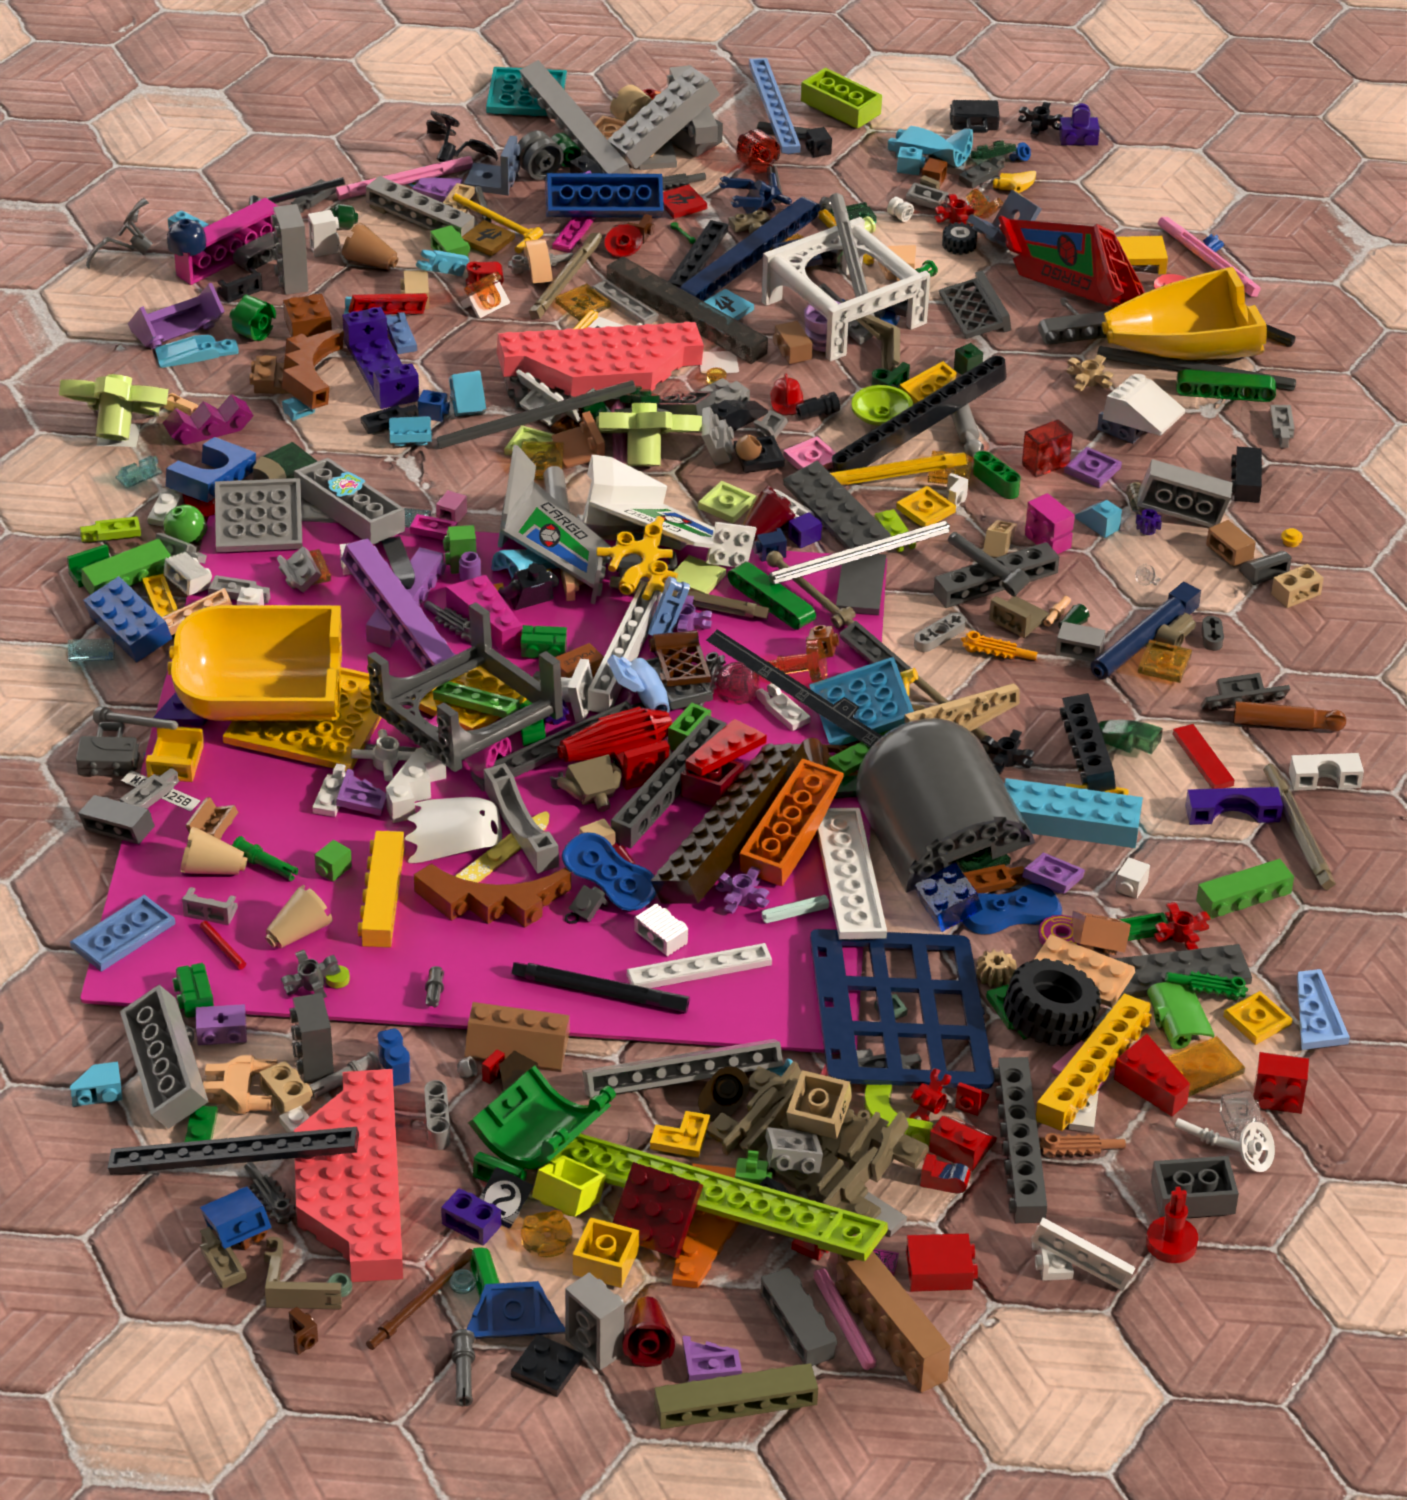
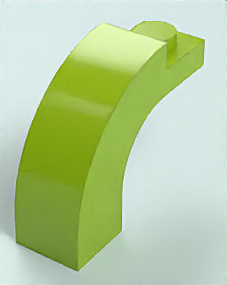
M867 1084L864 1110L870 1113V1119L875 1112H879L882 1119L889 1121L886 1126L888 1128L898 1114L890 1106L892 1085ZM906 1117L909 1127L904 1134L929 1146L933 1122Z

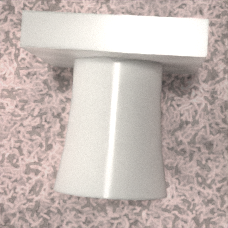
M589 659L579 660L572 678L561 677L562 699L566 703H571L575 722L584 721L589 712L588 689L593 681Z

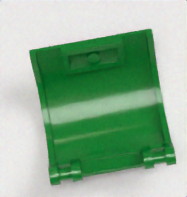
M533 1066L472 1118L468 1124L482 1142L499 1158L524 1169H535L552 1160L611 1106L609 1102L616 1097V1093L612 1087L605 1086L600 1090L599 1095H595L589 1100V1105L576 1104L564 1098L553 1089L537 1067Z

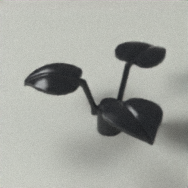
M431 110L430 114L436 121L427 120V134L445 135L444 144L436 158L439 162L453 160V157H458L459 153L466 146H469L476 152L491 156L496 161L498 160L496 151L490 145L475 139L465 141L456 151V146L449 143L448 138L449 135H456L451 126L459 127V121L450 115Z

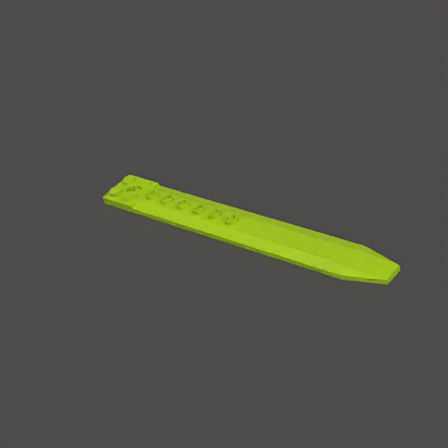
M581 1133L552 1160L546 1163V1165L552 1164L554 1160L564 1155L606 1174V1183L623 1188L625 1187L633 1162L703 1184L704 1186L696 1206L697 1210L816 1244L819 1249L864 1262L888 1231V1223L885 1221Z

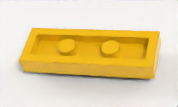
M164 574L142 578L151 607L157 614L164 617L178 610Z

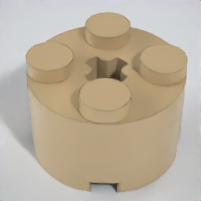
M627 85L617 92L619 96L611 101L610 111L618 120L627 122L644 106L649 104L652 99L635 85Z

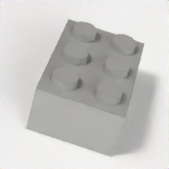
M589 1272L565 1288V1340L577 1351L583 1353V1356L596 1368L602 1370L624 1355L622 1341L624 1337L625 1304L619 1295L611 1292L601 1279L595 1278Z

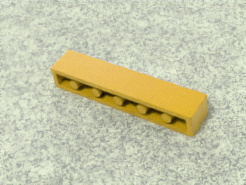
M376 831L375 839L370 840V854L372 856H368L367 870H370V873L366 872L365 887L368 888L363 889L362 900L365 905H361L360 920H363V922H358V936L362 937V946L391 947L404 856V832Z

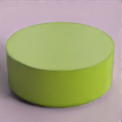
M338 965L341 972L336 975L325 976L326 984L332 988H343L348 985L350 974L346 967Z

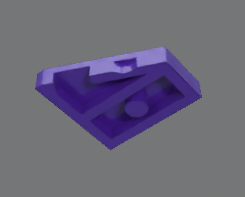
M176 693L172 695L153 717L176 721L178 726H203L208 721V719L202 718L187 709Z

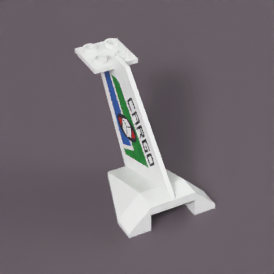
M591 455L587 475L592 481L584 514H577V518L599 537L618 534L624 531L644 529L648 524L654 522L657 516H661L664 519L662 534L693 546L709 548L706 558L707 564L737 567L749 561L756 527L715 522V526L712 527L663 504L667 485L612 457Z

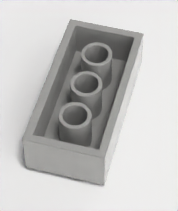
M297 204L273 207L274 215H271L272 227H275V232H272L273 244H276V248H273L274 260H277V264L274 265L275 276H278L279 287H283L285 295L308 292L305 225Z
M1152 459L1139 488L1137 506L1213 527L1221 522L1231 500L1232 482Z

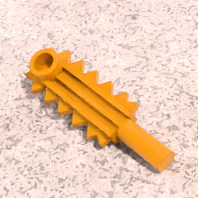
M970 631L968 634L966 633V637L961 638L963 647L971 653L978 651L1014 659V656L1035 661L1037 659L1038 652L1017 648V644L1010 641L1006 642L1001 639H994L993 637L980 636L977 631Z

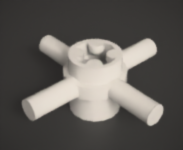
M380 729L378 731L379 738L373 750L352 749L351 758L373 759L374 767L383 771L385 781L389 782L393 779L392 769L398 760L407 761L414 752L399 751L398 740L387 736L385 729Z

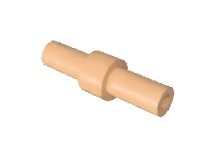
M1064 596L1058 604H1054L1050 609V614L1044 620L1045 626L1050 627L1056 619L1061 618L1065 613V608L1071 602L1068 596Z

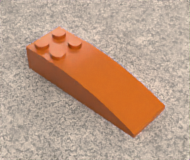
M802 758L741 850L740 871L747 874L752 866L761 869L757 876L758 878L783 886L818 830L839 788L844 773Z

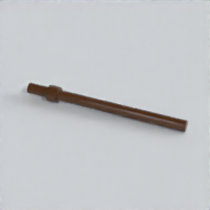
M467 1249L390 1321L386 1320L378 1327V1332L366 1342L367 1347L374 1350L382 1341L390 1339L407 1318L470 1262L472 1249Z

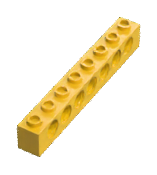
M1127 994L1122 995L1038 1100L1036 1110L1037 1122L1063 1131L1069 1123H1073L1077 1112L1080 1109H1084L1088 1098L1091 1095H1095L1099 1084L1102 1081L1105 1082L1110 1070L1115 1068L1116 1059L1130 1048L1133 1041L1138 1040L1143 1028L1149 1026L1152 1019V1014L1149 1013V1002Z

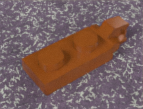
M1002 864L960 874V881L968 897L977 893L1006 889L1025 882V878L1022 877L1024 867L1010 868Z

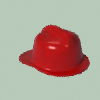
M787 373L784 374L783 378L777 379L774 382L773 389L770 392L772 408L782 415L797 414L796 405L803 403V393L799 382L796 379L788 378Z

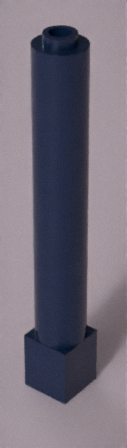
M1183 581L1168 594V600L1091 662L1093 675L1099 679L1108 678L1155 639L1159 628L1163 624L1169 625L1179 615L1185 613L1190 615L1200 604L1201 590Z

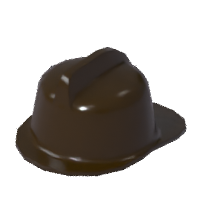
M727 1066L719 1069L704 1086L698 1097L700 1113L710 1115V1121L712 1122L721 1113L731 1117L749 1093L750 1083L747 1075L737 1067Z

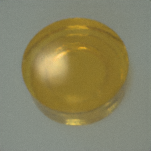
M718 367L711 368L706 373V381L709 384L722 378L725 380L727 378L726 371Z

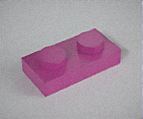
M417 514L410 526V534L443 540L444 536H447L448 527L457 526V522Z

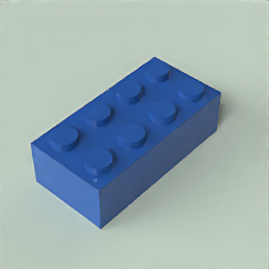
M119 576L83 600L90 617L136 663L172 639L166 621Z

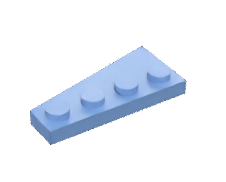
M1322 970L1298 972L1297 989L1302 1050L1349 1044L1350 1037Z

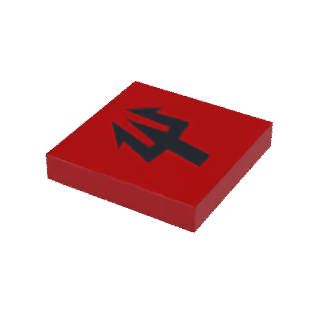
M689 184L663 192L664 209L673 219L707 209L708 203Z

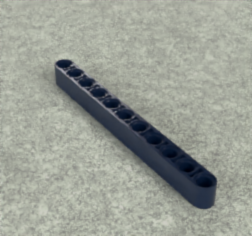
M805 197L797 199L685 282L678 291V299L691 306L698 307L699 304L709 299L761 260L763 253L772 250V244L785 242L813 221L819 214L820 204Z

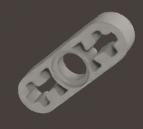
M951 613L917 632L914 637L915 649L920 652L931 651L965 630V617L960 613ZM935 631H943V632H945V633H944V634H938V633H935Z

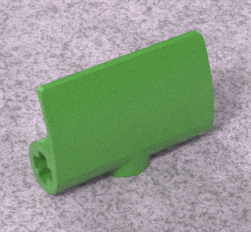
M1162 982L1156 983L1148 989L1147 995L1154 1009L1156 1026L1159 1029H1164V1033L1173 1049H1182L1188 1046L1192 1035L1214 1037L1215 1034L1195 992L1189 989V985Z

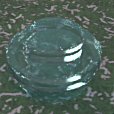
M466 1269L455 1271L450 1278L451 1289L459 1294L469 1293L476 1286L475 1277Z

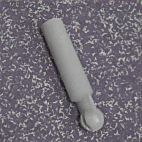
M967 404L952 413L951 416L959 439L965 444L964 453L968 458L974 459L976 452L984 451V445L978 440L980 434L970 406Z
M557 466L548 467L543 473L545 490L570 511L564 472Z

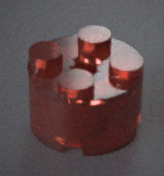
M753 129L739 136L736 153L738 160L757 173L767 172L768 166L772 167L775 160L778 161L780 145L764 131Z

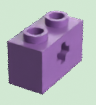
M245 1004L196 1007L198 1045L247 1042Z

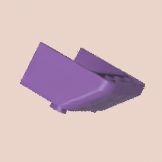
M209 283L198 297L149 314L146 313L144 306L140 307L128 322V326L145 347L154 349L161 346L162 342L202 328L204 330L213 328L215 322L218 321L225 311L213 284Z

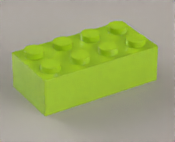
M823 68L801 82V102L854 128H860L881 114L882 94L832 70Z

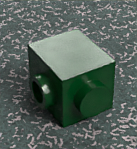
M972 343L955 349L954 370L963 375L983 362L984 352Z

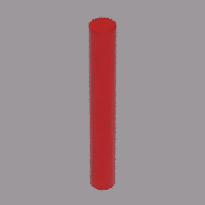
M207 921L201 922L200 928L239 970L244 969L246 962Z

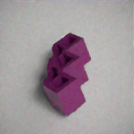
M230 394L218 409L203 401L191 416L175 408L163 422V425L170 437L188 445L241 431L254 415L245 401Z

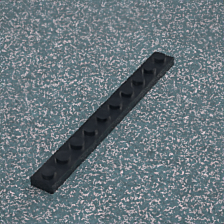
M357 1127L114 1148L111 1149L108 1170L110 1175L357 1153L359 1131Z

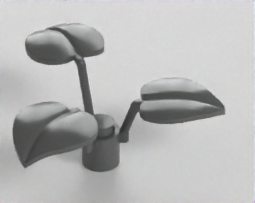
M142 198L135 204L123 223L124 225L118 234L121 236L127 228L133 234V237L130 239L132 244L105 237L90 252L86 261L88 269H90L91 260L96 252L108 242L127 247L132 251L136 249L143 255L147 252L153 242L146 238L134 224L138 222V209L149 204L145 198Z

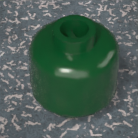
M335 204L333 208H330L333 216L338 218V229L350 230L354 224H357L358 213L355 212L352 205Z

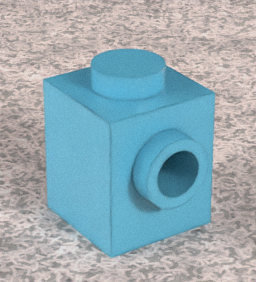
M900 147L897 173L919 175L921 168L925 166L926 157H922L923 149Z

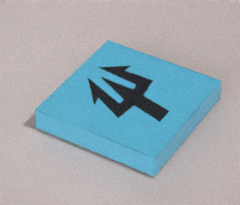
M723 289L698 305V311L727 327L754 310L753 303L727 289Z

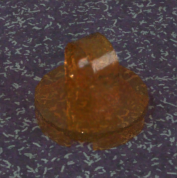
M973 189L966 195L968 203L976 212L974 215L982 219L992 216L1004 204L1000 198H996L989 203L978 189Z
M499 271L494 272L464 288L467 296L476 293L484 308L494 309L501 302L500 294L494 283L501 280L502 277ZM488 295L493 296L495 300L494 305L487 301Z

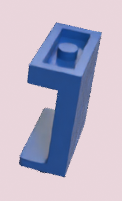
M247 1186L200 1207L207 1227L216 1231L221 1246L224 1249L272 1228L263 1204Z

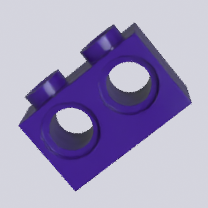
M460 1188L441 1207V1218L444 1226L483 1246L501 1227V1209Z

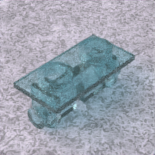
M150 455L139 461V467H137L136 463L122 467L115 478L127 489L162 474V471L156 466L158 464L157 457Z

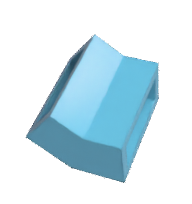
M295 397L282 401L284 413L292 421L315 413V409H310Z

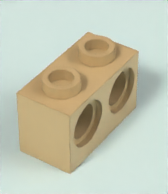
M1309 564L1274 577L1271 594L1286 608L1321 595L1324 578Z
M286 1061L259 1072L261 1090L266 1096H273V1105L281 1115L299 1106H302L305 1111L311 1108L313 1093L307 1083H303L298 1071L295 1068H291Z

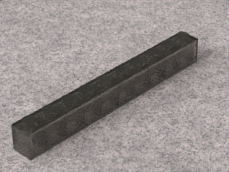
M622 256L607 265L606 279L635 299L678 323L695 322L702 337L746 362L752 364L767 354L768 337Z

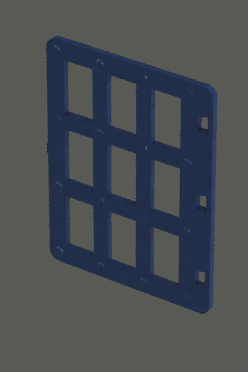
M815 929L811 932L810 945L828 1077L849 1081L850 1084L920 1086L923 1083L930 1084L931 1071L937 1068L941 1070L938 1075L939 1081L944 1078L945 1074L951 1075L950 1083L943 1086L946 1088H957L959 1082L978 1089H989L993 1086L994 1073L983 1017L985 1012L984 1007L981 1005L971 943L967 937L962 935L887 932L886 938L839 939L837 930ZM842 946L869 947L873 977L846 976ZM885 948L911 949L916 979L889 978ZM927 950L953 951L958 981L932 979ZM818 951L826 952V957H819ZM848 990L875 991L880 1022L852 1021ZM891 992L918 993L923 1024L896 1023ZM934 994L961 995L966 1026L939 1024ZM825 1001L832 1002L833 1007H825ZM854 1035L882 1036L886 1068L859 1067ZM898 1037L926 1039L930 1070L903 1069ZM942 1039L969 1040L974 1072L946 1070ZM831 1053H838L840 1059H832Z

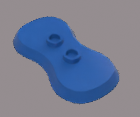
M586 832L577 835L565 846L562 852V861L566 868L576 876L598 884L617 907L626 911H636L648 905L656 896V891L651 883L654 874L644 867L623 859L605 837L596 833Z
M1041 884L1026 885L1014 892L1005 894H973L967 897L959 906V916L963 924L970 931L978 934H994L1017 924L1040 925L1048 917L1062 915V906L1055 893L1050 888Z

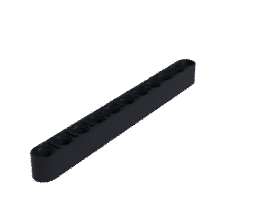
M1002 356L988 358L841 449L832 456L833 472L869 466L999 385L1007 378L1005 359Z

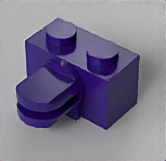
M1084 103L1076 104L1072 110V117H1060L1059 137L1061 145H1098L1100 132L1098 117H1090L1091 113L1088 105Z

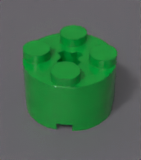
M246 294L242 297L236 308L230 311L229 317L232 319V328L237 334L255 341H262L268 337L273 329L271 322L272 318H276V310L272 304Z

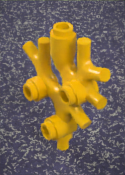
M657 516L654 522L645 527L644 537L640 541H635L634 536L630 532L624 531L617 535L616 546L608 548L597 547V556H609L612 558L608 566L611 572H615L621 559L629 556L631 553L637 554L642 558L640 564L630 567L622 576L619 590L625 595L633 593L640 579L647 577L649 582L642 594V598L650 600L655 590L663 593L664 583L669 576L676 578V580L678 578V573L669 571L667 564L658 560L660 558H672L673 556L672 549H659L657 547L660 544L663 530L662 524L664 519L661 516Z

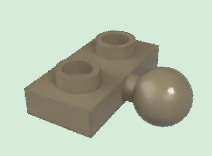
M761 210L728 217L729 225L734 232L749 230L750 234L771 219L765 211Z

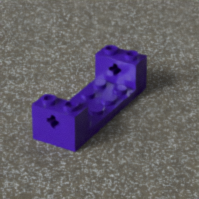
M373 307L363 311L343 314L344 342L380 409L417 402L419 399V375L412 363L402 364L388 339L387 317L382 308Z

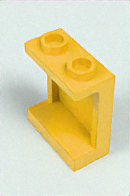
M1162 236L1117 237L1131 265H1156L1158 274H1166L1168 256Z
M177 727L175 730L157 728V741L152 755H147L146 758L147 777L149 778L153 774L156 776L162 775L172 768L178 772L179 781L193 782L204 747L202 729Z

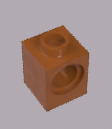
M929 158L922 169V177L925 175L939 181L941 187L947 176V162Z

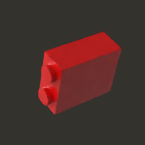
M969 1233L907 1235L906 1259L910 1292L972 1290L973 1279H978L977 1263L973 1264L972 1259H975V1245L970 1244Z

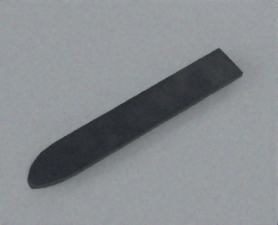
M396 536L382 540L381 542L392 571L400 579L405 589H411L415 582V573L401 537Z

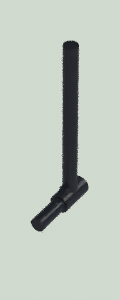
M344 177L271 196L267 199L273 203L283 202L345 185ZM255 195L250 196L249 205L261 200V198Z

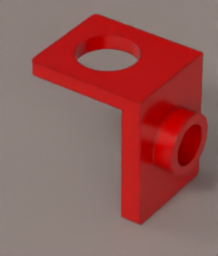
M959 1082L957 1085L955 1108L978 1116L989 1099V1094Z

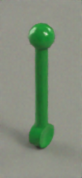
M677 222L671 223V229H676L688 239L690 244L696 242L695 237H690L678 226Z

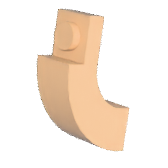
M545 239L525 241V247H523L524 255L528 259L531 282L553 281Z

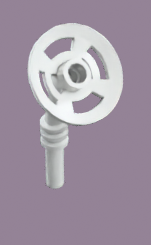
M1180 1118L1175 1123L1174 1127L1201 1138L1200 1141L1202 1142L1206 1140V1144L1211 1143V1146L1218 1145L1241 1152L1244 1163L1254 1172L1266 1171L1273 1162L1275 1154L1274 1140L1271 1132L1263 1123L1251 1122L1247 1124L1242 1130L1240 1142L1219 1136L1218 1132L1214 1134V1131H1209V1128H1200ZM1256 1130H1258L1261 1133V1135L1264 1138V1142L1261 1136L1258 1133H1256ZM1266 1151L1265 1158L1263 1162L1260 1164L1258 1159L1260 1158L1262 1152Z

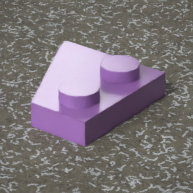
M420 178L412 190L443 203L456 183L463 184V179Z
M347 769L337 797L336 806L381 816L386 802V793L374 787L366 779L359 780L353 776L354 771Z
M682 1336L689 1382L742 1374L737 1349L720 1347L708 1341L703 1345L692 1342L690 1336Z

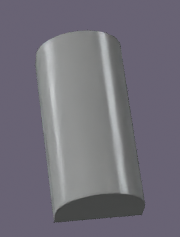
M914 182L906 194V200L931 209H935L937 206L946 208L949 193Z

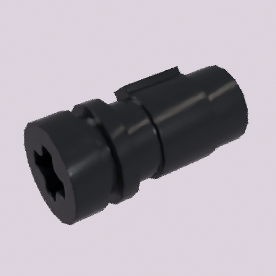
M835 392L821 395L820 398L812 397L796 405V413L800 420L817 417L824 413L828 415L840 411L839 398Z

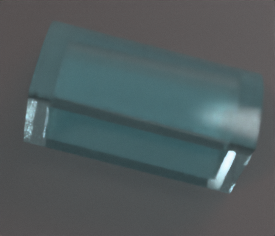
M114 638L68 640L69 662L114 660Z

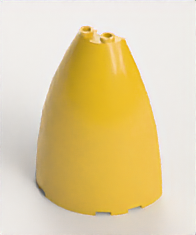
M1234 267L1200 274L1148 291L1104 313L1105 322H1102V330L1104 334H1107L1109 344L1113 343L1160 357L1184 360L1233 359L1260 355L1264 352L1263 344H1266L1267 338L1266 323L1257 307L1245 304L1244 285Z

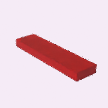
M426 293L352 295L348 312L381 307L385 315L398 314L400 312H405V314H424L428 297Z
M1194 724L1173 729L1172 735L1212 789L1234 786V778Z

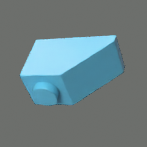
M1105 500L1075 514V518L1106 538L1120 530L1122 509Z

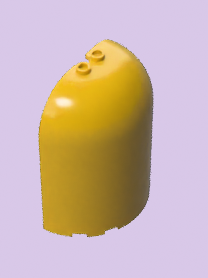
M217 605L195 611L179 624L175 633L174 646H170L169 650L172 662H168V675H172L174 689L178 698L191 712L208 720L338 721L342 682L341 606Z

